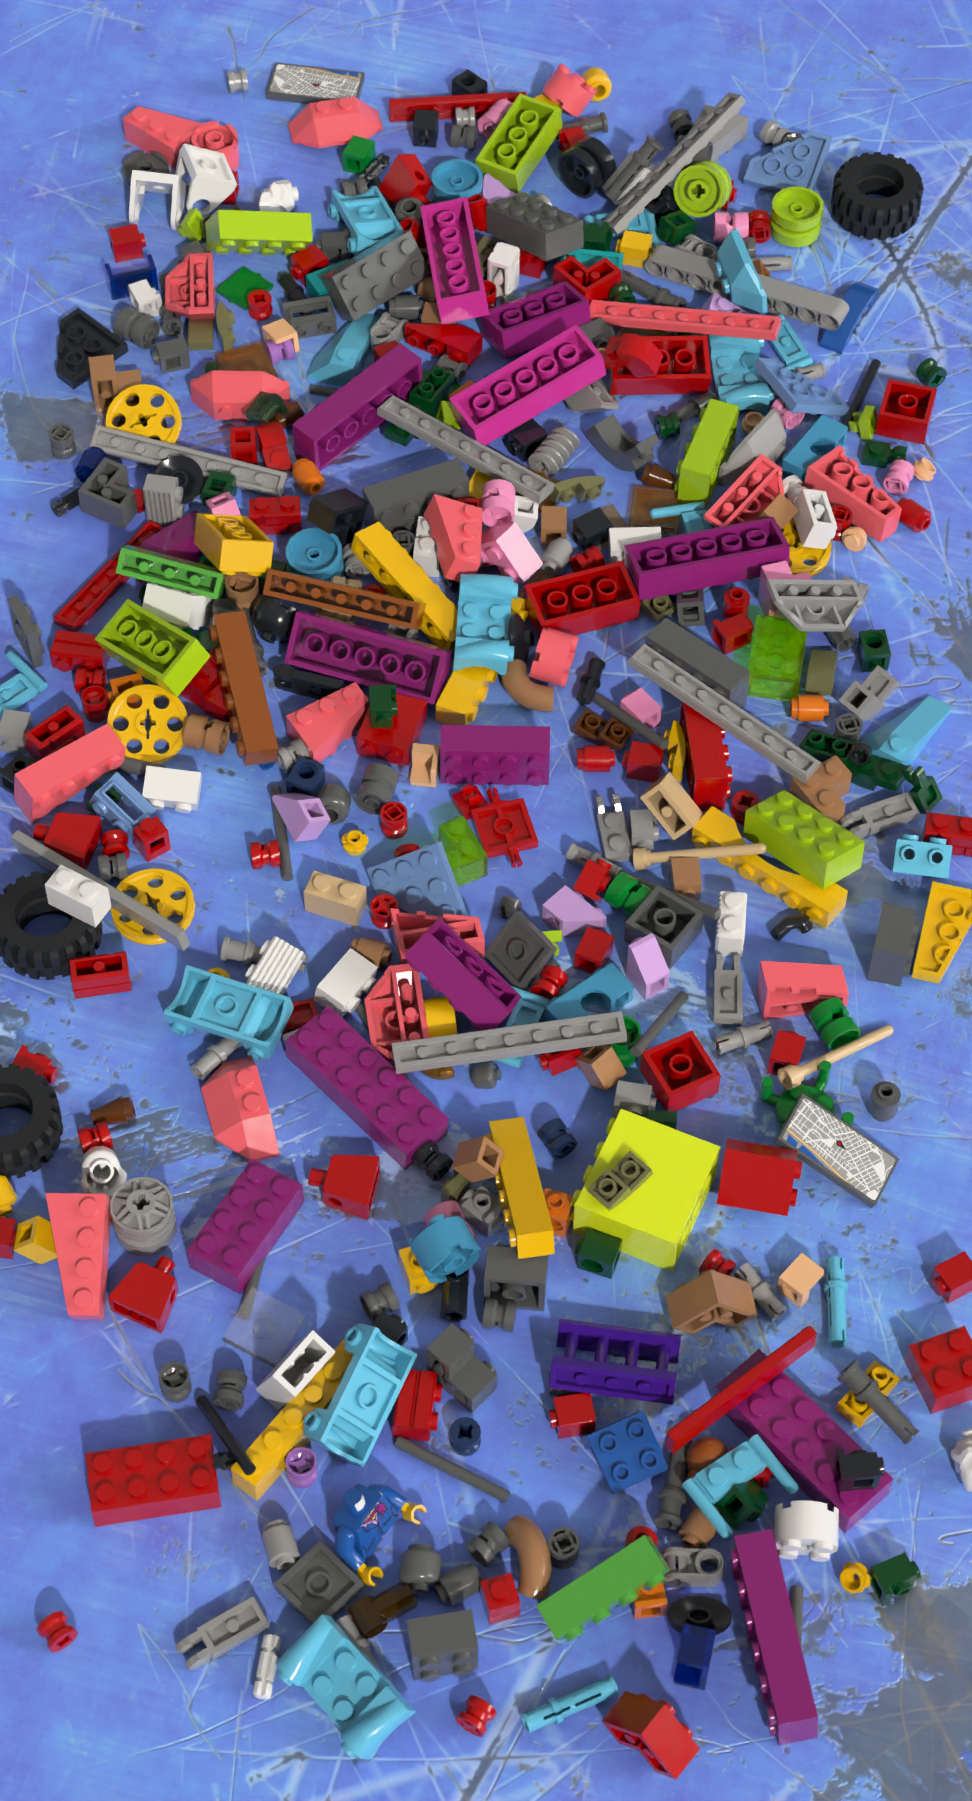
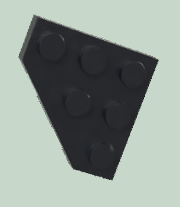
M77 308L60 320L57 377L74 390L91 378L88 357L113 355L115 361L128 352V344Z

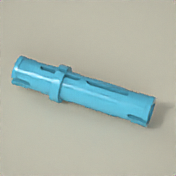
M830 1256L825 1260L827 1278L826 1283H824V1292L827 1294L828 1345L830 1347L833 1346V1348H842L848 1344L845 1299L848 1292V1284L845 1282V1259L843 1257L840 1258V1256Z
M610 1675L605 1679L580 1688L558 1699L551 1697L547 1699L546 1704L521 1713L523 1725L530 1734L532 1731L553 1722L560 1724L564 1721L563 1718L618 1696V1687Z

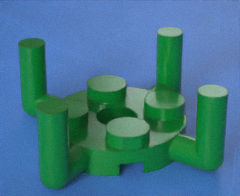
M822 1061L820 1063L817 1080L813 1087L800 1084L791 1090L785 1091L781 1097L772 1093L773 1079L766 1076L762 1079L759 1098L761 1101L776 1107L775 1116L780 1129L802 1093L835 1115L833 1099L823 1092L828 1084L831 1071V1063L829 1061ZM845 1112L842 1115V1120L852 1126L854 1115L851 1112Z

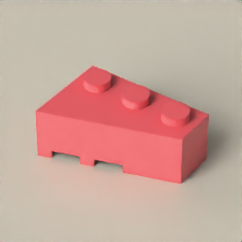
M140 106L123 117L125 140L148 154H152L151 151L162 154L168 160V166L175 170L182 145H192L191 136L194 135L195 129L202 124Z
M434 494L423 515L425 521H429L431 527L430 536L436 542L438 548L436 554L444 577L460 582L461 574H475L480 566L483 509Z
M354 682L287 715V735L291 741L297 738L302 740L309 752L310 759L321 763L328 755L332 756L345 739L349 740L361 728L369 707V699Z
M390 908L391 929L400 965L408 964L404 954L439 918L458 934L482 959H485V939L479 917L443 914V917L426 915V912L417 911L416 914L401 913L399 909Z
M760 961L756 994L763 1020L810 1014L812 1009L818 1004L835 997L840 998L847 1008L849 991L842 965Z

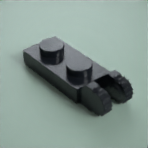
M277 664L273 668V674L276 677L274 678L275 687L294 694L322 699L345 687L344 680L313 674L309 671L293 670L291 665Z

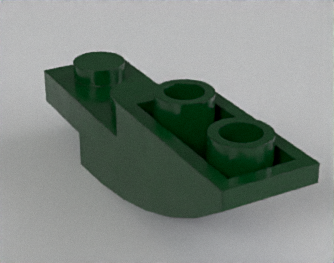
M433 365L410 392L408 404L435 417L440 402L444 401L455 379V373ZM390 423L384 430V438L405 447L413 438L419 439L417 436L393 423Z
M811 728L799 745L800 749L821 763L837 755L852 773L851 783L871 791L880 786L897 792L905 780L902 771L907 765L872 755L867 764H854L849 758V751L856 742Z

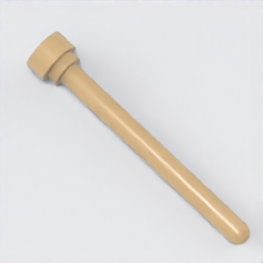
M764 843L662 852H651V850H646L645 847L634 848L633 863L635 870H646L653 863L670 862L671 858L698 857L699 859L756 855L765 853L767 847Z
M885 1025L801 1066L789 1064L778 1070L779 1082L786 1090H791L799 1086L805 1076L819 1070L822 1061H829L832 1064L891 1036L894 1029L891 1025Z

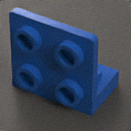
M644 1411L637 1412L580 1438L585 1449L592 1448L612 1494L668 1470L666 1460Z

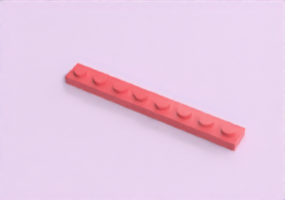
M592 300L589 306L591 321L602 318L610 326L776 341L781 326V317L602 300Z

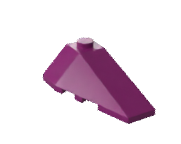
M193 510L146 539L138 548L197 562L201 550L194 544L196 516L200 512ZM136 579L145 585L148 583V581Z

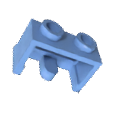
M118 772L98 789L89 801L98 815L104 816L109 820L114 830L126 832L128 839L134 835L133 828L137 827L143 819L151 818L157 810ZM113 787L124 797L123 801L127 806H133L142 815L134 821L105 793Z

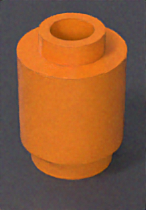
M302 458L293 464L292 476L305 495H316L321 492L325 485V479L314 462L307 458Z
M797 695V698H790V718L797 719V722L823 721L824 716L829 715V701L824 700L823 695Z

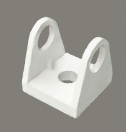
M188 144L182 145L179 151L175 175L182 177L184 173L189 172L191 182L185 183L188 187L187 190H189L186 207L189 211L196 201L200 199L208 200V206L199 211L202 217L210 214L234 191L237 183L223 153Z
M132 170L129 205L130 225L138 224L145 191L172 194L171 229L177 231L181 224L188 188L181 177L173 174Z

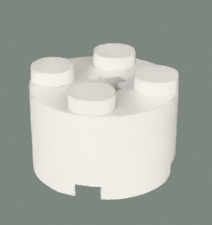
M806 1500L791 1501V1507L784 1509L783 1503L775 1506L774 1539L780 1558L793 1560L797 1559L798 1555H810L813 1561L826 1562L830 1560V1554L838 1551V1508L834 1507L833 1511L827 1510L826 1503Z

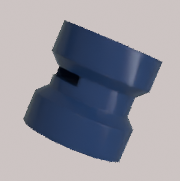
M560 1118L548 1121L537 1132L541 1142L548 1145V1152L553 1159H561L567 1156L577 1146V1141L572 1134L566 1132V1125Z

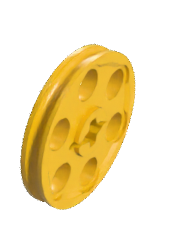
M148 384L135 385L123 390L111 402L106 414L107 428L147 438L158 437L161 441L175 444L182 426L181 413L172 396L162 388ZM132 395H137L140 398L139 403L134 407L128 406L126 403L127 399ZM156 396L164 398V403L160 407H153L151 405L152 399ZM119 415L126 418L125 424L121 427H115L113 419ZM142 417L147 420L148 425L145 427L140 424ZM173 417L175 419L173 427L168 429L162 427L164 418Z
M792 518L781 530L790 546L789 564L791 566L789 568L793 575L809 572L810 577H813L820 573L829 562L832 547L831 540L826 549L802 547L798 531L794 529L796 527L794 518ZM806 559H811L815 561L816 564L813 566H807L803 563V561Z
M147 684L132 687L120 694L109 710L107 723L125 747H127L130 741L141 743L142 750L139 753H130L126 748L125 756L159 764L174 757L183 747V733L188 715L178 697L160 686ZM137 696L142 700V705L137 709H132L127 705L128 698ZM159 696H163L168 699L169 705L167 708L159 709L154 705V700ZM147 711H149L151 724H155L149 730V739H147L145 726L140 725L145 723ZM118 718H124L129 723V726L124 731H118L113 727V722ZM171 719H179L183 727L181 730L174 732L167 727V723ZM165 741L169 745V750L164 754H159L154 750L155 743Z
M164 869L141 870L129 875L128 878L122 880L116 887V889L123 893L128 890H135L138 894L133 899L146 907L149 905V898L151 904L153 903L154 906H157V913L166 919L174 914L181 915L183 919L174 924L183 928L184 931L193 920L195 902L191 887L181 876L172 871ZM153 879L163 881V884L158 888L148 886V883ZM176 891H182L186 894L181 900H174L171 898V895ZM113 908L110 909L116 929L125 938L144 945H156L167 942L154 933L149 935L143 933L144 927L133 920L129 922L121 921L120 917L123 914Z

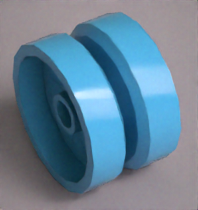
M462 159L447 160L436 166L432 172V204L463 197L468 199L475 194H483L482 171L476 164Z
M307 528L297 532L289 539L286 546L288 572L330 582L334 576L344 577L342 544L335 534H328L320 528Z

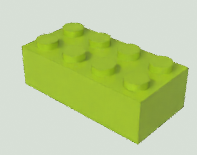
M520 93L475 159L476 165L482 171L483 181L484 175L489 173L510 191L520 192L558 135L559 130L563 127L561 108Z
M217 210L205 222L207 251H215V254L218 255L228 254L230 251L238 252V255H251L252 252H261L262 256L284 253V256L291 257L305 250L313 242L311 213Z
M710 399L707 408H702L699 416L700 424H695L692 431L691 439L693 440L692 442H687L684 450L685 458L684 460L680 459L677 465L676 474L680 475L677 478L674 490L678 492L677 503L688 504L704 501L705 510L707 509L718 483L719 467L729 458L735 444L739 406Z
M129 599L125 601L95 638V641L110 657L176 697L180 695L211 657L196 638Z
M782 790L746 810L743 837L753 844L764 843L768 854L824 890L861 868L865 841L786 790Z

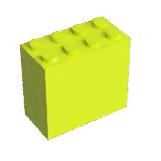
M620 1109L617 1118L612 1117L608 1123L606 1141H600L594 1155V1158L597 1159L594 1165H588L583 1177L585 1184L582 1190L577 1189L573 1196L571 1206L574 1208L570 1220L574 1221L573 1233L585 1238L587 1230L590 1229L621 1239L622 1253L673 1272L716 1178L720 1146ZM631 1151L652 1169L653 1174L628 1198L609 1211L588 1193L587 1189L607 1168L611 1171Z

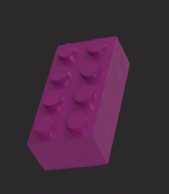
M567 281L489 309L490 315L481 316L484 339L505 359L515 357L527 350L535 349L576 324L579 327L591 322L589 300Z
M441 725V783L452 785H549L550 726Z
M441 918L404 954L410 967L424 974L428 978L430 986L434 990L442 992L456 1011L463 1012L477 1031L495 1029L511 1013L522 997Z
M251 1159L186 1250L189 1267L241 1294L254 1270L267 1257L303 1205L304 1194L302 1184Z

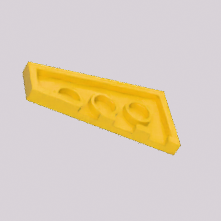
M932 881L911 978L940 984L972 925L971 889Z

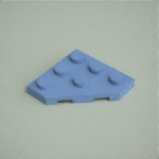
M808 131L802 134L801 138L791 143L789 141L773 148L772 152L761 157L758 155L752 158L743 179L744 184L777 193L788 187H805L814 191L832 143V136Z
M758 358L753 365L760 373V377L773 388L774 394L779 396L786 404V408L793 413L845 416L850 409L836 392L829 388L825 391L821 387L813 385L815 382L813 379L798 371L795 375L792 371L783 368L784 363L776 359Z
M442 842L367 868L375 894H389L393 896L398 902V907L408 913L416 914L417 911L426 912V915L443 917V914L468 916Z

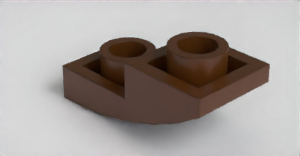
M586 708L571 732L596 745H610V750L621 752L634 730L613 717L607 721Z

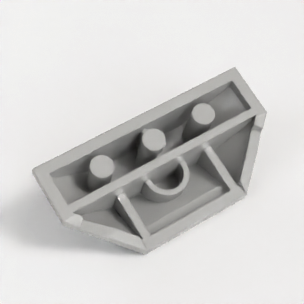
M601 379L564 399L568 404V408L578 414L617 410L619 407L618 399L614 395H610L608 387Z
M773 408L731 453L730 457L719 467L718 485L731 486L760 454H763L774 463L782 459L787 451V447H785L786 432L779 409Z
M767 579L765 582L773 603L782 618L799 631L844 632L864 602L855 580Z

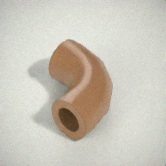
M513 659V662H508L506 675H501L504 689L513 701L529 710L553 713L554 686H543L532 682L528 678L527 665L523 661Z
M516 1515L507 1523L505 1534L510 1544L516 1549L519 1557L520 1574L517 1591L530 1598L546 1599L550 1590L552 1571L549 1546L544 1533L532 1519L526 1515Z

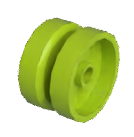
M710 160L698 161L681 171L676 178L673 189L675 201L679 208L690 216H709L723 207L730 198L732 190L731 177L718 162Z
M788 187L775 194L772 200L770 216L771 235L774 240L789 247H804L818 239L821 233V219L824 210L823 200L819 194L805 187Z

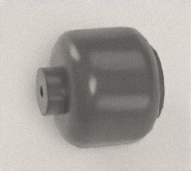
M486 1061L474 1064L471 1069L472 1084L480 1089L495 1088L497 1080H501V1071L497 1069L495 1063Z

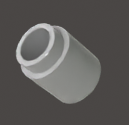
M556 538L550 542L540 559L543 562L541 569L547 575H560L573 554V546L568 540Z
M274 1520L263 1527L262 1541L269 1566L280 1571L290 1569L300 1558L292 1527L285 1520Z

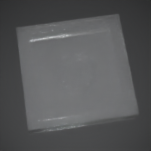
M252 1287L223 1335L222 1341L275 1368L283 1358L306 1315Z

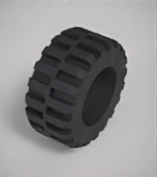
M874 152V154L863 153L860 157L854 156L848 162L843 163L835 174L831 197L832 214L835 216L834 218L838 224H842L844 230L853 232V235L859 238L864 236L868 240H873V238L886 240L887 237H898L900 233L904 234L910 230V227L914 226L917 222L924 189L922 178L911 163L907 164L905 159L901 157L899 159L895 158L893 154L883 155L881 152ZM867 194H879L888 198H874L867 196Z
M47 870V873L41 874L39 871L31 872V876L26 878L23 875L16 879L14 885L10 883L3 889L4 895L0 894V957H3L4 963L9 968H14L16 973L25 976L27 973L30 978L37 980L40 977H46V980H53L55 976L62 975V977L71 975L69 959L95 956V950L100 947L101 935L103 934L101 921L95 928L48 904L45 884L54 874L55 870ZM44 914H60L71 919L66 928L54 935L33 936L23 931L24 927L32 919Z
M0 1064V1109L18 1108L31 1114L30 1120L21 1130L14 1134L0 1137V1175H4L8 1180L10 1176H17L18 1179L25 1177V1172L32 1170L34 1173L39 1170L41 1162L47 1163L53 1157L52 1150L58 1149L61 1143L60 1136L63 1134L62 1115L56 1092L51 1085H48L45 1077L41 1074L36 1076L35 1070L24 1067L21 1070L19 1065L9 1064V1067H2Z

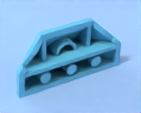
M733 229L717 251L718 262L714 263L717 277H722L723 291L725 294H729L732 303L760 313H766V292L739 229Z

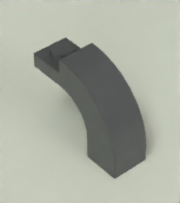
M611 414L585 432L596 450L610 464L627 472L635 471L655 458L653 455L655 451L652 447L660 442L655 433L642 442L634 440L624 431L614 414Z

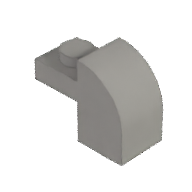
M877 665L862 684L855 680L838 701L862 721H868L884 709L883 703L900 683Z

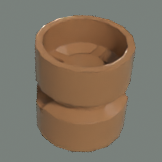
M236 572V575H227L225 578L226 599L235 602L241 611H243V607L248 608L252 616L254 606L260 598L258 576L247 575L246 572Z
M192 713L184 728L183 746L198 751L204 748L206 753L222 756L230 737V723L218 719H213L210 722L207 716Z

